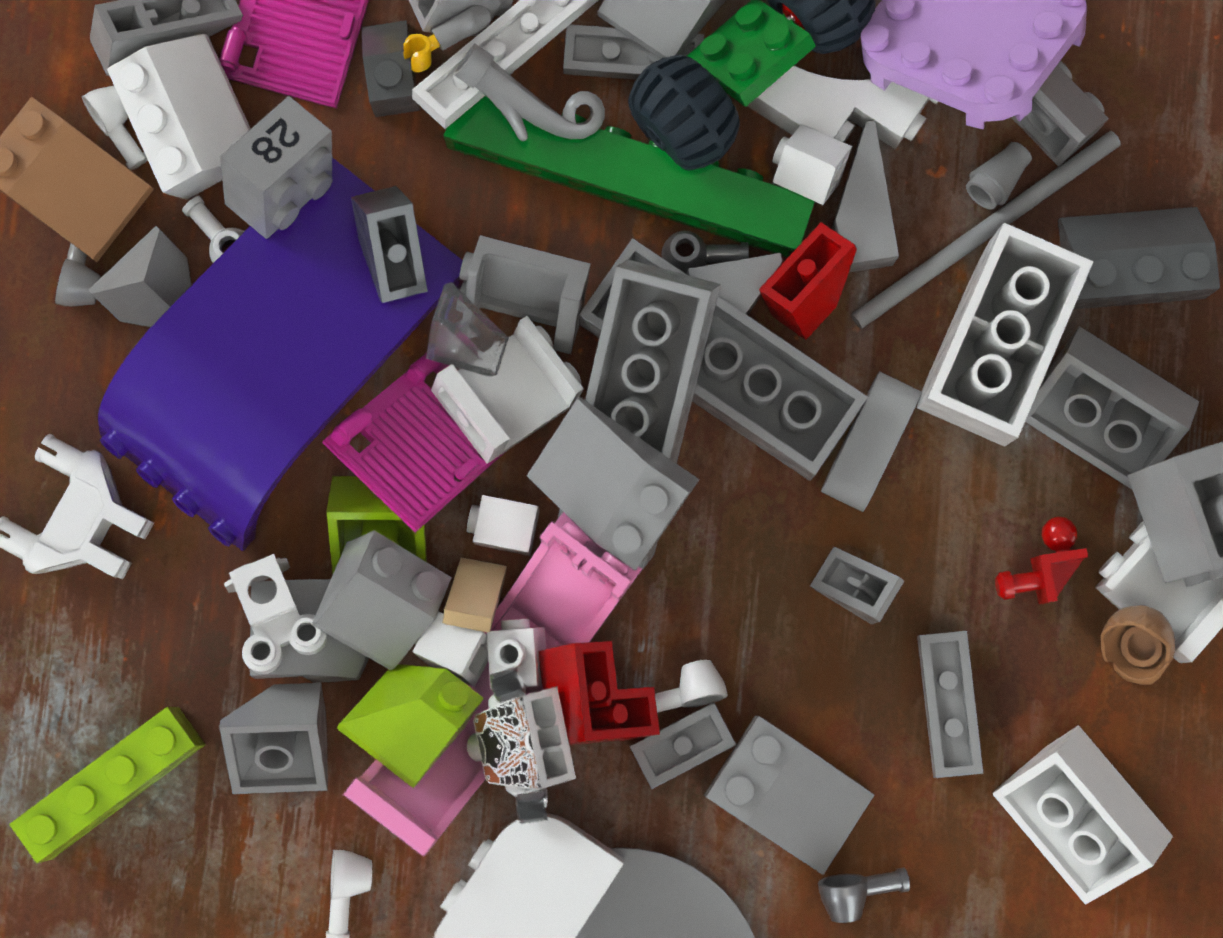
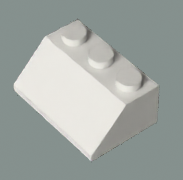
M199 34L145 46L107 68L163 193L187 200L222 181L220 156L251 128L208 35Z
M1079 725L1043 748L992 793L1085 905L1151 868L1173 838L1171 833Z

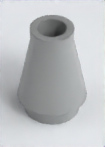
M1011 142L1006 149L973 170L969 175L970 181L966 184L969 196L978 205L990 210L994 209L997 205L1005 204L1024 169L1032 161L1029 151L1023 145Z

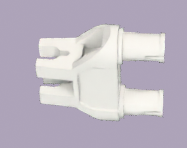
M48 434L41 444L56 451L57 455L55 456L38 447L35 460L70 477V484L43 532L39 535L2 516L0 518V530L9 534L10 538L0 533V548L22 559L25 570L32 574L47 573L88 563L115 578L123 579L132 563L100 546L112 523L143 539H146L154 523L122 506L111 471L100 452L88 450L83 453L57 439L54 435Z

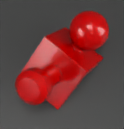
M1061 516L1049 519L1042 528V540L1049 549L1056 553L1031 558L1033 572L1014 575L1010 571L999 572L995 578L998 596L1003 600L1014 599L1015 593L1036 590L1039 605L1058 601L1057 596L1081 562L1088 558L1087 548L1070 550L1075 544L1078 535L1075 524L1070 519Z

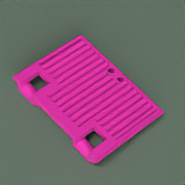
M240 0L239 8L243 14L242 20L233 24L231 30H228L219 59L227 78L337 109L369 0ZM243 45L258 49L253 68L238 63Z
M433 347L410 365L408 371L362 409L358 408L337 425L333 432L322 442L415 533L503 455L501 454L487 464L432 393L431 388L424 382L425 378L433 371L438 374L451 365L445 359L446 354L440 347ZM359 432L371 443L360 453L349 444L350 440Z

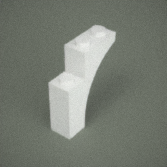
M793 66L752 101L748 107L791 135L803 124L844 143L855 127L849 120L864 128L866 122L875 121L878 139L896 150L904 137L912 141L927 118L920 113L927 102L930 100L937 104L939 101L894 82H891L884 91L873 84L871 79H837L821 76Z

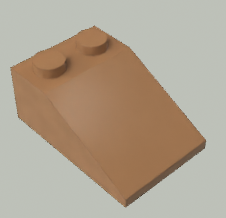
M33 97L28 100L0 136V192L96 262L99 261L154 190L148 183Z

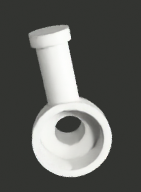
M115 86L98 88L83 95V102L91 117L101 131L113 141L126 160L128 169L132 171L148 161L145 153L141 151L123 125L129 117Z
M200 196L191 199L182 209V212L187 217L190 216L211 240L209 255L213 263L223 254L222 246L226 241H236L245 232L238 228H224L206 208Z
M699 660L683 665L679 688L655 694L657 713L678 707L703 706L726 698L728 694L725 683L711 660Z
M333 850L329 930L326 931V938H350V932L348 931L350 897L371 890V859L350 851Z

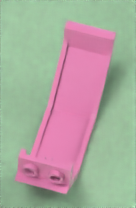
M563 512L555 524L551 522L540 536V546L496 609L490 631L501 630V621L530 619V628L545 627L546 649L572 643L590 642L641 572L642 568L638 567L636 571L596 544ZM489 661L475 687L465 683L484 698L466 727L414 789L378 760H375L361 777L355 778L343 794L422 856L429 852L486 780L482 761L471 759L467 751V742L469 737L476 733L473 721L475 715L488 709V700L493 695V690L490 689ZM542 685L526 687V694L541 691L543 687Z

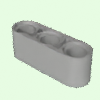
M879 371L866 395L868 398L859 410L824 481L821 492L864 512L922 392Z

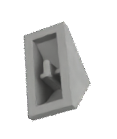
M781 253L689 268L687 275L721 284L718 296L748 316L762 296L759 292L760 287L781 266L782 257Z
M833 547L810 587L872 625L881 621L904 580L839 548Z

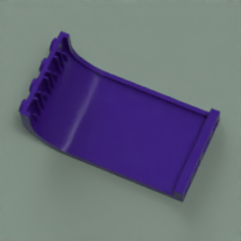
M333 157V180L327 192L317 200L311 198L300 208L297 218L288 228L284 230L277 229L268 239H265L250 226L144 334L114 375L99 407L98 424L100 436L102 437L100 439L101 444L115 457L121 459L123 456H126L138 466L136 468L137 473L154 488L161 485L173 494L172 501L186 515L194 517L197 514L210 524L208 530L219 542L228 547L233 543L242 551L255 539L258 516L268 497L290 466L447 294L453 297L464 281L460 280L463 260L416 224L427 292L382 303L378 297L359 242L351 200L352 196L373 192L374 190Z

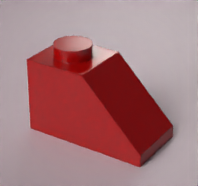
M820 222L759 289L773 318L807 340L837 307L857 251L855 244Z

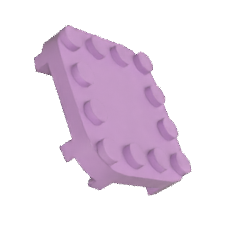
M882 0L875 8L871 20L861 32L863 63L871 74V82L885 91L889 84L894 82L966 113L967 126L984 130V122L1002 121L1016 116L1020 122L1032 111L1033 96L1072 44L1080 47L1086 30V0Z

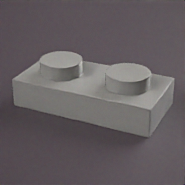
M713 702L660 730V735L648 736L631 745L630 748L651 789H654L735 746L736 743Z

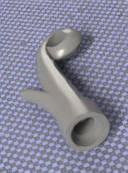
M474 44L469 49L454 73V76L470 87H476L493 102L508 120L521 141L528 139V133L522 118L549 133L567 139H584L596 133L602 126L605 118V108L602 100L588 91H579L572 95L566 102L563 115L561 116L493 61V55L477 44ZM580 105H588L591 111L589 118L585 122L576 123V109Z

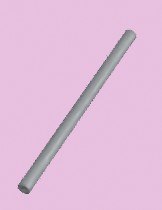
M1113 131L1107 132L851 314L853 321L860 329H863L994 236L1003 223L1011 224L1121 146L1118 136Z

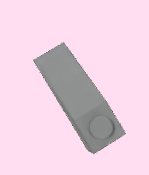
M117 0L95 5L90 41L108 76L107 68L145 46L199 34H206L210 37L241 21L243 14L236 0Z
M875 121L866 122L861 132L831 228L854 243L857 248L849 272L893 266L899 257Z

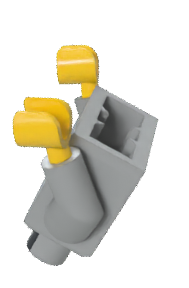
M409 0L422 30L433 35L429 37L422 34L409 35L403 46L404 59L411 57V70L413 72L419 73L427 70L431 66V52L440 47L443 51L467 37L477 36L489 26L495 15L501 16L512 7L513 0Z

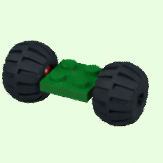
M751 0L710 36L706 37L688 55L662 58L646 67L635 81L629 95L628 103L631 114L649 141H653L657 147L665 151L681 168L695 170L706 167L720 160L734 143L739 131V115L728 95L747 107L810 51L826 54L840 51L854 44L861 37L862 30L875 12V0H768L770 6L761 0Z

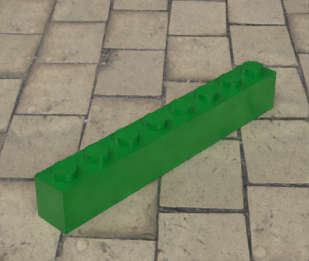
M486 96L448 126L444 133L448 149L739 243L748 242L749 246L773 254L781 253V256L786 258L801 244L815 202L782 186L779 187L764 182V177L752 170L739 168L737 172L720 168L718 161L703 168L685 170L677 165L665 151L657 147L653 141L650 140L649 144L633 140L629 132L618 127L606 126L605 130L598 129L596 133L584 139H567L549 133L522 118L528 133V139L521 141L502 112ZM575 114L576 123L585 122L587 120L584 117Z

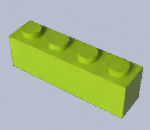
M166 707L9 825L36 863L52 860L206 744L179 707Z

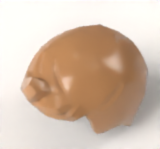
M1145 605L1124 607L1113 613L1107 620L1101 634V651L1104 661L1112 662L1114 670L1124 680L1139 685H1152L1161 677L1173 660L1175 635L1171 624L1162 612Z

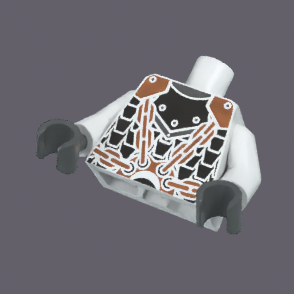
M512 667L490 674L493 695L488 700V709L476 714L474 717L476 733L469 737L467 751L472 760L482 761L485 779L490 784L504 785L507 792L516 797V810L521 824L548 820L545 812L548 801L546 787L576 779L557 687L526 694V684L517 675V667Z

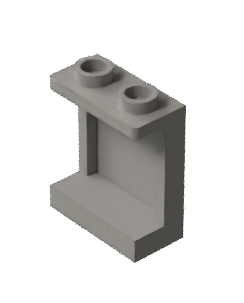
M480 235L475 252L465 253L460 271V280L464 281L460 289L457 306L464 308L463 325L473 327L480 308L520 318L528 316L532 321L555 326L556 332L553 349L571 354L580 326L579 314L584 308L591 264Z

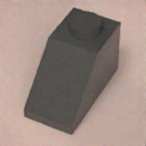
M407 20L361 27L362 53L368 97L375 117L420 111V105L412 99V89L417 84L415 72L411 70V57L404 59L403 46L406 38L409 36Z
M397 186L352 196L351 200L359 242L380 301L385 303L427 292L413 203Z

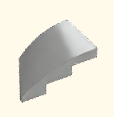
M331 579L285 580L299 615H316ZM274 581L251 582L252 601L265 604L275 597L277 586ZM304 625L298 631V638L302 641H309L314 638L316 629L311 625ZM250 626V637H251L252 635H254V632H253V630H252V628H251V626ZM328 635L324 648L318 653L303 655L295 651L291 644L281 647L283 658L276 670L268 674H258L250 670V676L255 679L302 676L313 683L359 680L369 658ZM258 644L253 649V657L257 660H264L270 655V647L267 644Z

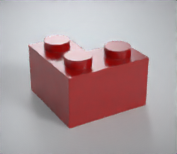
M612 641L572 643L538 651L543 690L553 687L558 688L569 745L624 741L660 735L654 687L617 688Z

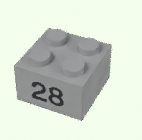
M290 96L286 97L220 156L225 205L265 239H268L277 229L284 230L288 228L297 218L300 208L311 198L317 200L322 197L332 184V131Z

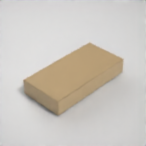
M460 558L445 605L442 623L490 632L505 581L507 566Z

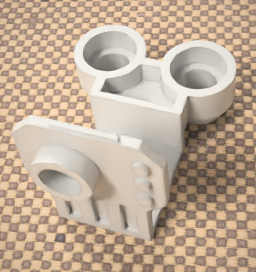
M274 554L229 572L231 579L224 583L228 593L237 592L254 632V635L249 637L243 645L242 657L248 668L258 674H268L279 667L283 658L281 647L291 644L298 653L313 655L324 648L328 638L327 633L312 625L315 615H299L282 574L290 568L287 558L276 559ZM271 578L276 583L277 592L270 602L259 604L250 599L248 587L251 586V582L264 581ZM304 625H311L316 629L314 638L309 641H302L298 638V631ZM258 644H267L270 647V655L264 660H257L253 657V649Z

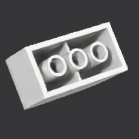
M1003 223L987 244L970 278L926 379L917 408L1004 447L1017 439L1094 261Z
M546 813L548 820L521 824L517 820L506 827L495 842L488 838L487 841L484 840L468 864L475 872L468 882L462 879L459 883L457 882L440 906L448 913L437 928L434 938H576L620 871L625 858L561 816Z

